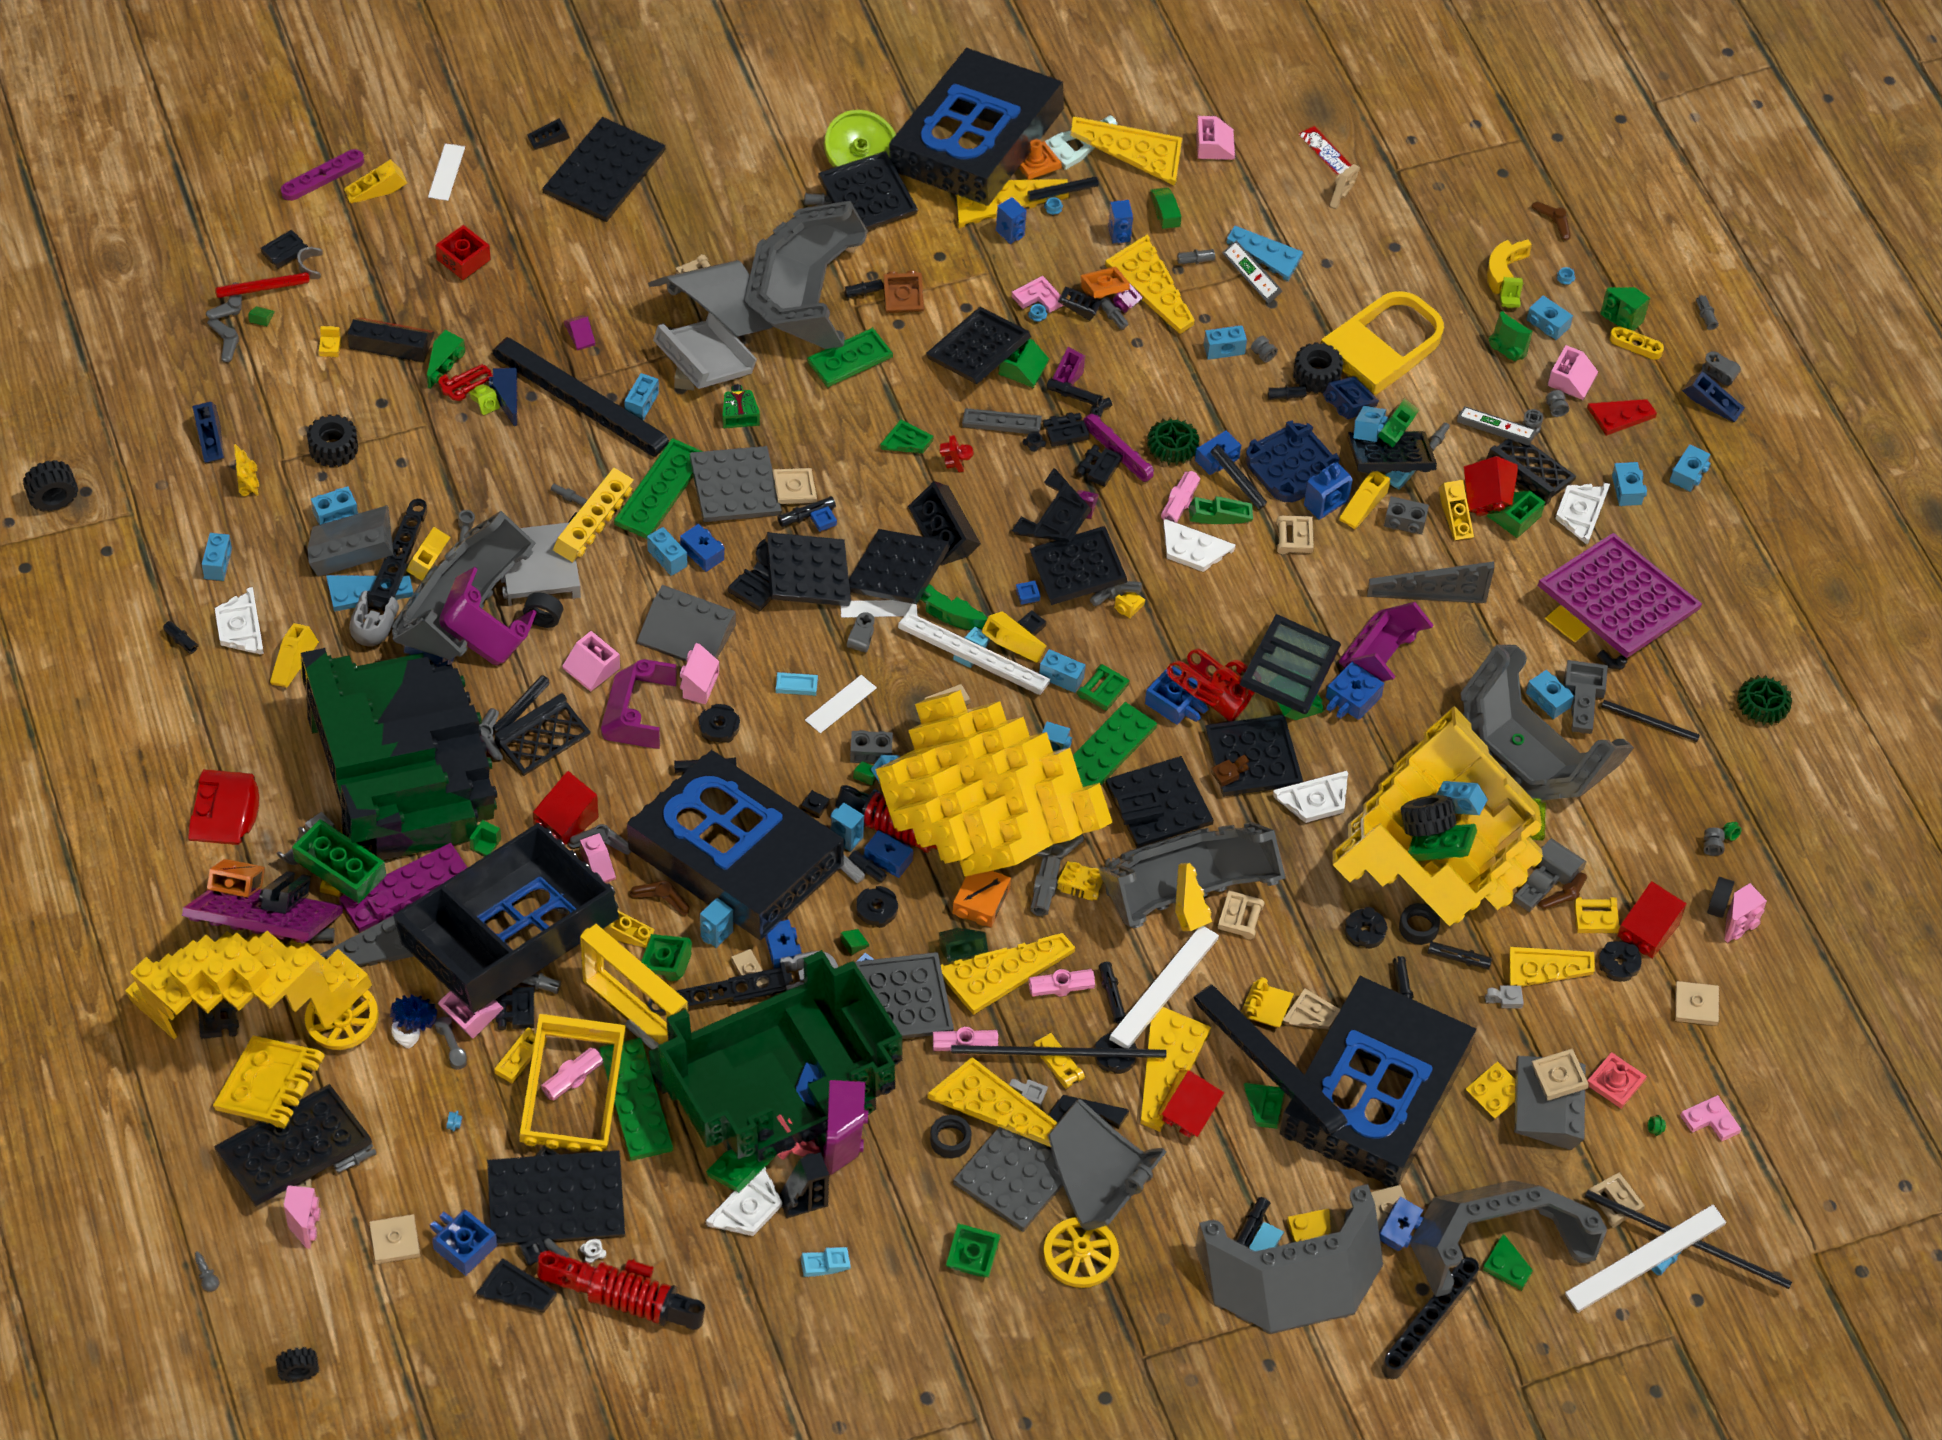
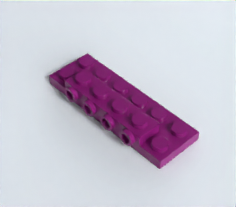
M449 843L386 874L387 876L359 904L346 895L339 897V901L359 933L393 916L468 867L454 846Z

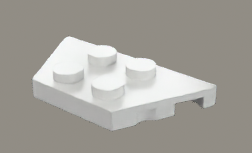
M1604 483L1601 487H1592V484H1584L1583 486L1567 485L1555 519L1585 544H1588L1610 484Z
M1164 520L1163 527L1167 559L1204 572L1212 564L1222 560V556L1235 550V544L1170 520Z
M253 587L247 589V593L239 598L235 596L227 603L215 608L221 646L264 654Z
M1344 771L1273 790V797L1305 823L1344 813L1348 772Z
M766 1167L740 1193L734 1191L706 1220V1225L754 1236L782 1207V1201L766 1172Z

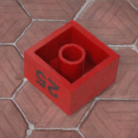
M464 224L435 245L437 260L462 280L491 260L490 245Z

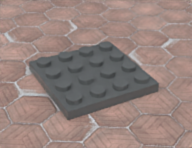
M767 446L690 453L689 458L703 522L781 515L782 510L780 503H777Z
M938 952L855 962L899 1030L902 1039L931 1036L933 1032L954 1031Z
M1001 1127L994 1132L953 1180L955 1186L1022 1232L1026 1230L1063 1186L1052 1150L1039 1142Z

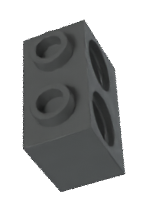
M1391 496L1384 526L1422 535L1429 505Z
M852 731L850 763H861L863 761L868 764H875L881 755H892L893 733L885 731Z

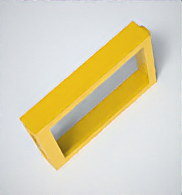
M595 924L591 928L585 929L580 936L583 982L627 1020L634 1022L659 1045L667 1042V1020L665 1022L660 1016L652 1012L646 1004L604 969V959L666 1012V1017L685 1009L688 1012V1001L600 926Z
M539 1014L520 1130V1142L528 1146L545 1145L550 1149H557L558 1147L567 1148L572 1152H579L580 1150L589 1152L607 1151L626 1025ZM546 1035L614 1044L600 1140L530 1131Z

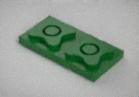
M872 327L846 339L843 347L825 349L807 357V362L828 388L892 358L893 352Z

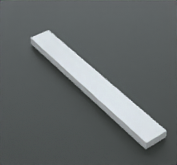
M910 612L899 622V629L1038 695H1041L1049 685V678Z
M1204 926L1199 927L1112 1032L1110 1040L1124 1049H1129L1215 944L1219 935Z
M1713 1204L1570 1289L1565 1295L1578 1313L1726 1224V1221Z

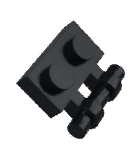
M1073 412L1066 413L1065 416L1056 417L1055 415L1050 416L1049 419L1042 420L1043 427H1046V434L1051 447L1089 440V433L1084 420H1082L1081 413L1073 414Z
M1093 445L1085 453V459L1078 464L1075 474L1078 477H1082L1084 473H1089L1087 480L1105 487L1121 463L1123 455L1107 448L1100 453L1098 452L1100 448L1097 445Z
M534 987L512 988V995L504 993L496 998V1001L504 1008L496 1016L498 1030H505L507 1022H513V1029L535 1028ZM512 1005L513 1012H506V1006Z
M228 1001L219 1002L209 1013L198 1005L200 1039L222 1037V1029H228L230 1037L237 1036L239 1021L236 1019V1012L238 1010ZM226 1012L228 1019H221V1013Z

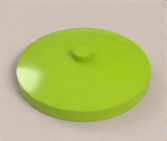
M866 110L847 111L838 115L830 123L824 137L825 154L834 168L886 151L890 158L889 143L896 134L885 119L873 112Z

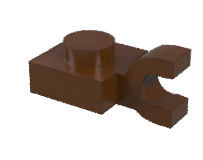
M1245 755L1239 757L1233 764L1230 760H1227L1212 767L1211 773L1219 785L1223 787L1238 780L1240 772L1249 770L1247 766L1249 760Z

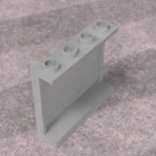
M710 312L706 321L674 330H669L664 324L658 325L653 339L698 389L752 374L757 360L740 340Z
M569 523L520 528L536 544L532 548V555L527 560L522 559L517 562L501 578V583L506 584V587H502L504 599L508 598L509 606H512V598L528 597L536 592L554 594L572 591L573 599L581 598L576 560L572 563L553 551L557 538Z

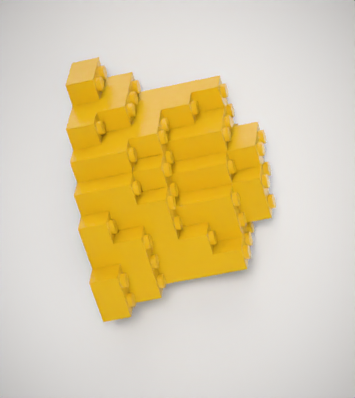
M961 690L927 698L915 704L921 724L908 730L915 750L875 769L894 828H897L898 832L913 828L917 844H920L921 848L936 844L941 861L944 860L945 864L960 861L964 877L1017 865L1053 844L1072 840L1083 833L1100 830L1113 823L1100 783L1082 786L1070 748L1053 752L1047 732L1030 736L1024 717L1006 720L1000 701L967 709Z
M1454 706L1424 732V739L1393 765L1394 772L1378 785L1379 791L1363 804V812L1348 824V838L1333 850V866L1349 882L1361 878L1365 873V869L1382 887L1387 883H1393L1398 877L1397 874H1399L1449 926L1453 923H1459L1464 918V914L1470 909H1476L1484 897L1497 910L1508 906L1513 898L1512 890L1517 886L1521 887L1527 881V870L1531 866H1537L1543 857L1542 849L1529 837L1530 835H1536L1541 830L1542 822L1539 805L1489 754L1488 746L1474 733L1471 723ZM1443 781L1478 783L1488 799L1480 815L1455 814L1456 825H1476L1477 833L1469 855L1462 858L1454 857L1441 860L1416 861L1408 853L1413 836L1405 834L1400 810L1401 806L1417 798L1436 795Z
M226 931L216 942L207 935L198 942L192 940L184 949L180 948L173 956L168 953L159 962L153 963L145 957L130 972L135 981L125 991L133 1004L175 1040L177 1035L168 1019L173 1020L175 1018L173 1014L177 1015L192 1000L209 1013L223 998L240 1011L254 996L271 1009L285 995L291 1009L296 1012L310 998L323 1028L327 1029L372 986L368 974L339 949L326 960L306 942L298 943L293 941L292 938L284 945L269 931H266L264 934L253 933L246 940L237 932L232 935Z

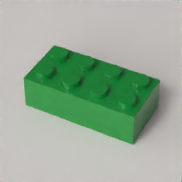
M321 819L292 846L294 861L358 904L387 876L383 860L356 842L351 843L350 838Z

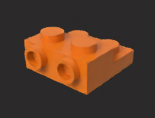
M1117 267L1081 275L1082 290L1086 295L1094 298H1103L1106 295L1130 290V283Z

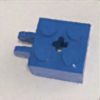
M1332 463L1317 476H1312L1307 482L1304 506L1318 520L1349 501L1352 485L1351 475L1338 463Z
M1352 661L1328 685L1326 698L1330 702L1327 705V710L1331 712L1338 706L1340 707L1337 712L1338 718L1341 719L1349 713L1357 720H1360L1382 697L1385 683Z
M1173 666V672L1180 676L1181 670ZM1167 669L1146 690L1145 704L1176 725L1185 716L1197 722L1201 718L1197 711L1203 714L1208 711L1206 704L1191 695L1168 676ZM1191 677L1189 678L1190 686L1196 688L1198 685L1197 681Z
M463 1210L454 1219L443 1212L439 1217L447 1225L445 1228L435 1221L429 1225L432 1231L437 1234L432 1239L434 1250L465 1276L497 1247L496 1234L467 1210Z

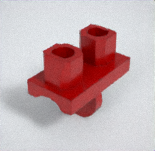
M955 435L949 436V442L940 443V454L942 457L945 456L947 469L956 467L958 472H964L962 461H968L973 456L974 450L972 446L968 444L959 445Z

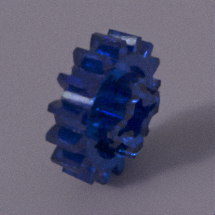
M411 994L410 998L402 995V999L396 998L395 1002H392L390 1017L393 1018V1023L398 1022V1027L405 1026L407 1031L413 1029L414 1032H417L419 1028L425 1031L426 1027L432 1028V1024H435L438 1009H435L434 1003L429 1004L430 999L422 1000V996L415 997L413 994Z

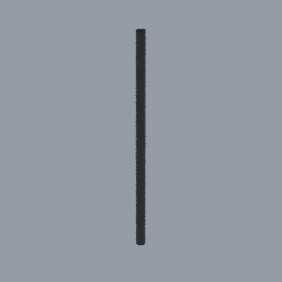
M951 1045V1054L1166 1058V1050Z
M1587 1190L1584 1198L1664 1234L1673 1229V1227L1590 1190ZM1699 1240L1691 1245L1784 1288L1790 1289L1793 1282L1704 1241Z

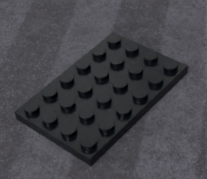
M601 117L542 188L543 193L607 222L665 152L666 145L605 117Z
M330 1084L300 1099L296 1107L287 1106L293 1111V1114L285 1128L259 1121L214 1146L215 1152L255 1207L286 1191L287 1186H295L372 1144L369 1134Z
M620 1150L487 1160L491 1230L496 1234L497 1246L519 1245L540 1236L543 1243L548 1238L553 1242L625 1237Z

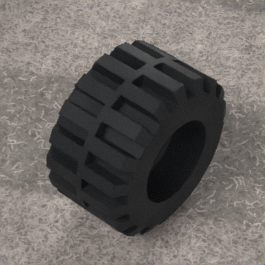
M1314 342V344H1306V347L1302 346L1300 351L1296 353L1293 369V378H1295L1296 384H1300L1299 387H1306L1309 393L1312 391L1314 394H1318V392L1324 394L1329 383L1341 379L1343 358L1342 355H1339V351L1337 349L1334 350V347L1331 345L1327 346L1326 343L1318 344V342Z
M329 414L328 417L321 416L319 417L320 420H314L313 425H310L308 428L307 440L310 456L312 459L314 458L316 463L321 462V466L329 465V467L334 468L335 465L340 467L343 463L348 464L349 459L353 460L355 458V454L358 452L356 427L351 420L348 421L347 417L341 418L337 414L335 416ZM332 439H337V440H338V441H336V442H326V441L332 440Z
M53 460L51 462L39 463L37 466L30 468V471L26 472L23 478V486L29 503L36 510L39 509L43 512L45 510L48 512L59 510L62 507L68 506V503H72L74 501L73 498L77 496V483L70 466L65 464V462Z
M1425 796L1411 800L1400 808L1405 834L1411 836L1439 834L1457 824L1452 798L1448 796Z

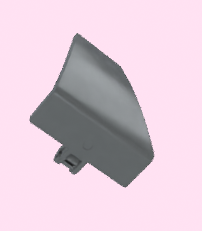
M739 260L669 275L648 282L649 287L661 286L667 283V289L671 295H678L680 292L686 293L717 318L736 337L773 328L768 321L744 301L750 275Z
M1080 1099L1075 1101L1048 1134L1065 1191L1081 1227L1085 1230H1093L1109 1225L1130 1197L1139 1194L1144 1188L1143 1185L1153 1178L1152 1170L1166 1154L1164 1148L1142 1151L1112 1128Z

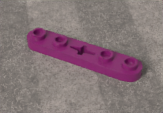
M357 149L349 150L284 183L281 187L282 197L288 201L296 200L361 167L364 164L363 152Z
M1091 413L1084 417L1083 420L1087 430L1107 449L1123 455L1121 462L1140 480L1147 482L1153 478L1154 469L1152 465L1146 463L1137 451H1133L1114 433L1111 427L1106 426L1101 421L1099 416Z

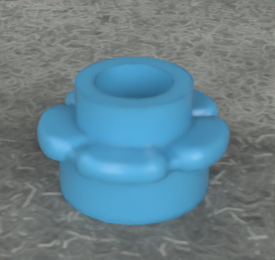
M1052 197L1047 200L1044 208L1047 213L1055 215L1062 211L1063 205L1060 199Z
M1561 268L1557 273V280L1564 285H1569L1575 280L1574 271L1571 268Z
M1035 304L1031 307L1030 312H1028V316L1034 321L1040 322L1047 317L1046 309L1041 304Z
M458 1110L456 1112H449L446 1129H451L453 1132H455L456 1128L460 1129L462 1116L458 1115Z

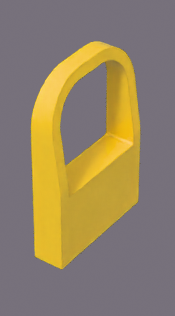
M1390 292L1381 296L1321 339V344L1326 343L1327 346H1333L1334 350L1337 349L1339 355H1342L1343 358L1342 371L1349 377L1355 376L1376 396L1409 372L1439 346L1443 335L1444 323L1440 314L1420 297L1409 292ZM1394 305H1406L1415 309L1435 329V333L1429 339L1404 357L1365 327L1385 309Z

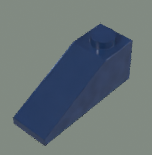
M493 368V376H489V387L495 390L499 405L513 426H517L516 368Z
M1703 371L1693 375L1682 389L1695 403L1733 423L1736 422L1745 408Z
M210 401L192 406L204 462L208 463L224 459L221 426L216 405Z

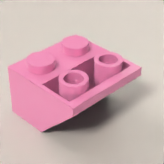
M1198 116L1196 128L1198 159L1235 160L1233 129L1216 116Z
M1566 345L1551 371L1548 386L1584 400L1598 371L1584 352Z
M590 631L576 642L562 668L591 692L620 669V654Z
M698 643L695 644L693 650L689 651L687 665L681 669L680 677L682 682L680 689L683 690L684 699L706 704L719 675V661Z
M1751 883L1734 893L1726 917L1724 940L1727 943L1732 939H1739L1745 931L1753 930L1760 924V918L1764 913L1767 901Z
M451 991L438 1002V1005L472 1039L504 1009L496 1000H493L473 1013Z
M287 1186L284 1201L287 1225L305 1248L310 1249L312 1240L315 1241L317 1236L315 1222L320 1220L321 1208L318 1207L319 1197L315 1196L314 1188Z

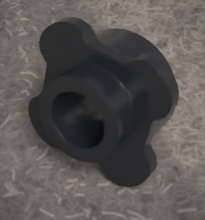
M1030 433L1027 435V439H1023V445H1026L1031 452H1036L1040 447L1046 446V442L1042 440V436L1039 433Z

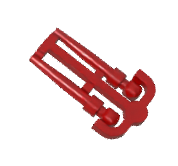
M481 364L458 376L451 377V380L448 379L446 374L439 378V386L442 388L443 395L449 396L454 401H461L475 387L489 381V376H493V374L486 365ZM484 374L488 375L487 377L473 384L470 383L472 380ZM465 384L467 385V386L462 387L461 390H459V389L456 390V391L454 392V394L452 393L453 390H455V389H457V388H459V387H461V386H463V385H465Z

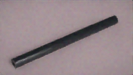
M1607 700L1603 701L1602 708L1695 742L1699 740L1700 734Z

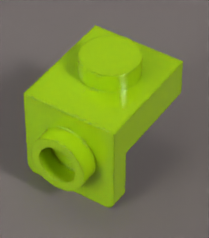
M1503 278L1500 291V300L1503 307L1520 308V295L1523 286L1522 278Z
M479 385L474 388L475 390L469 392L471 399L478 403L483 415L500 408L496 392L489 386Z

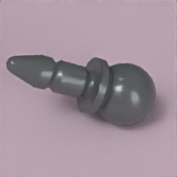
M196 1251L195 1261L202 1273L199 1275V1278L202 1279V1288L207 1292H213L219 1287V1279L213 1274V1269L208 1270L209 1268L204 1257Z

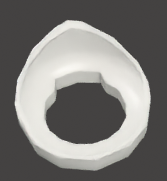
M399 1019L392 1024L391 1033L398 1043L406 1048H411L419 1039L420 1029L411 1020ZM407 1024L413 1028V1032L404 1034L397 1029V1026Z

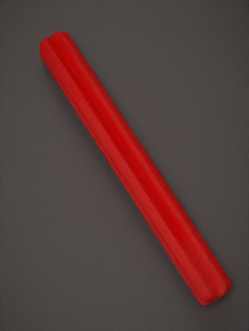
M307 272L220 286L215 288L217 298L306 284L310 282V278Z

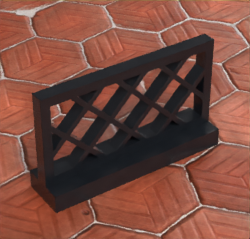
M1507 439L1499 446H1492L1486 458L1498 456L1517 464L1516 485L1525 491L1534 493L1545 501V506L1550 503L1554 495L1572 483L1576 478V475L1533 444L1525 445L1519 443L1522 447L1513 446L1514 441ZM1514 452H1523L1524 456H1515ZM1527 453H1533L1537 457H1528ZM1529 463H1538L1539 467H1531ZM1543 464H1549L1552 468H1543ZM1544 473L1553 474L1554 478H1547ZM1558 475H1564L1567 479H1558Z
M560 693L495 733L494 741L499 749L502 748L521 774L525 776L583 740L591 732L567 703L566 696ZM566 710L570 715V720L557 719L558 714ZM544 722L554 723L553 731L543 730L541 725ZM556 723L569 725L568 732H555ZM571 726L580 727L583 733L579 735L570 734ZM528 732L538 733L536 741L524 740L525 734ZM540 734L552 736L551 744L538 742ZM554 736L566 738V743L562 746L554 745ZM512 742L520 743V751H511L507 745ZM523 744L535 746L534 754L523 753ZM537 747L549 748V754L546 756L536 755ZM520 758L533 759L532 764L524 768L520 763Z

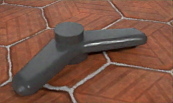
M242 294L229 296L228 302L206 311V316L210 320H214L228 315H238L241 312Z
M209 319L208 325L224 340L221 360L223 362H231L236 345L239 342L236 330L229 328L218 319Z
M491 708L484 716L482 724H479L482 734L480 739L485 741L487 751L494 760L500 761L503 759V756L492 736V727L496 723L499 712Z
M604 824L597 825L592 829L575 835L569 841L571 848L580 847V840L600 833L604 843L624 854L631 853L628 842Z
M1081 834L1072 840L1053 844L1035 855L1040 857L1048 856L1049 854L1055 855L1062 861L1066 855L1084 841V836Z

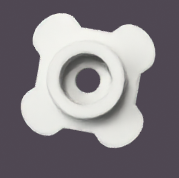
M598 1239L589 1240L580 1248L581 1252L585 1254V1260L588 1263H593L594 1260L598 1258L603 1259L606 1256V1251L602 1249L601 1241Z

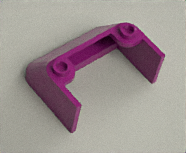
M473 567L455 578L439 622L445 631L459 641L466 640V646L493 665H500L511 656L528 636L537 611L532 610L515 619L509 628L479 607L481 594L478 589L472 586L478 569Z
M1416 602L1380 610L1367 622L1340 658L1339 663L1345 669L1353 661L1382 682L1393 680L1396 676L1386 665L1387 661L1400 644L1411 643L1416 639L1418 631L1430 629L1434 625Z
M642 659L615 675L601 725V735L608 741L660 749V727L640 724V712L629 708L636 680L676 687V664Z
M830 1080L828 1125L825 1145L823 1146V1159L829 1175H832L857 1158L859 1152H863L864 1139H861L863 1124L868 1123V1110H864L865 1082Z

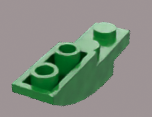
M1404 398L1377 436L1394 447L1420 409Z
M928 584L920 598L921 601L926 603L925 612L944 623L958 628L972 630L974 627L982 630L988 619L983 612L977 611L967 601L959 597L951 601L948 596L942 595L935 590L931 584Z

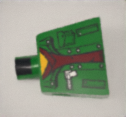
M740 384L733 385L731 391L724 393L723 429L760 426V411L751 390H743Z

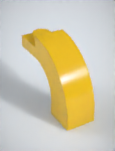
M1528 239L1516 242L1513 245L1509 240H1506L1493 250L1487 269V281L1495 295L1500 294L1504 277L1514 278L1507 266L1529 257L1532 244Z

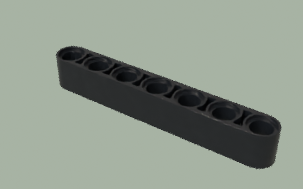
M1472 1257L1462 1259L1461 1263L1451 1272L1454 1285L1460 1288L1453 1287L1451 1292L1446 1295L1437 1297L1433 1295L1387 1353L1382 1367V1372L1387 1378L1397 1379L1403 1374L1475 1282L1479 1271V1263L1476 1259ZM1465 1269H1468V1270H1470L1472 1273L1465 1272L1464 1270H1465ZM1440 1300H1444L1448 1304H1442ZM1427 1316H1432V1317H1434L1435 1319H1434V1320L1428 1319ZM1414 1332H1420L1423 1335H1416ZM1405 1347L1411 1351H1404L1402 1348ZM1394 1363L1398 1367H1392L1389 1364Z

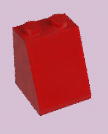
M1495 456L1463 466L1467 504L1470 512L1475 513L1477 516H1485L1490 511H1501L1505 507L1512 505L1518 471L1517 464Z
M567 771L533 811V824L539 823L544 828H548L556 839H561L564 845H567L571 837L580 834L599 818L598 795L570 771Z
M1651 881L1620 925L1617 936L1623 942L1637 946L1640 953L1653 959L1679 927L1687 903Z
M1180 1069L1157 1114L1162 1116L1161 1121L1171 1127L1174 1124L1181 1128L1179 1132L1188 1138L1191 1136L1198 1137L1225 1092L1190 1070Z

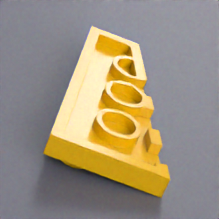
M1510 947L1509 986L1524 987L1593 975L1595 972L1594 952Z
M1330 1208L1288 1216L1287 1223L1293 1242L1331 1234Z

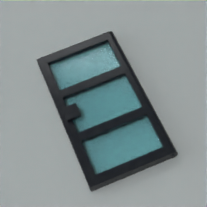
M1276 614L1239 685L1302 714H1307L1341 647V643Z

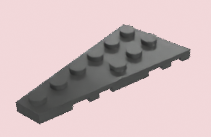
M1494 561L1370 578L1367 597L1486 603L1495 568Z
M393 916L320 954L327 960L339 949L358 966L367 964L372 966L377 965V962L389 960L390 962L413 957L400 942Z

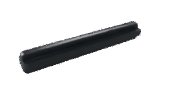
M1090 177L1028 191L1027 196L1029 201L1085 190L1098 187L1099 180L1098 177Z
M1219 445L1215 446L1210 451L1213 457L1257 509L1263 508L1267 504L1264 497Z
M541 675L492 727L493 732L497 733L512 724L549 685V679Z

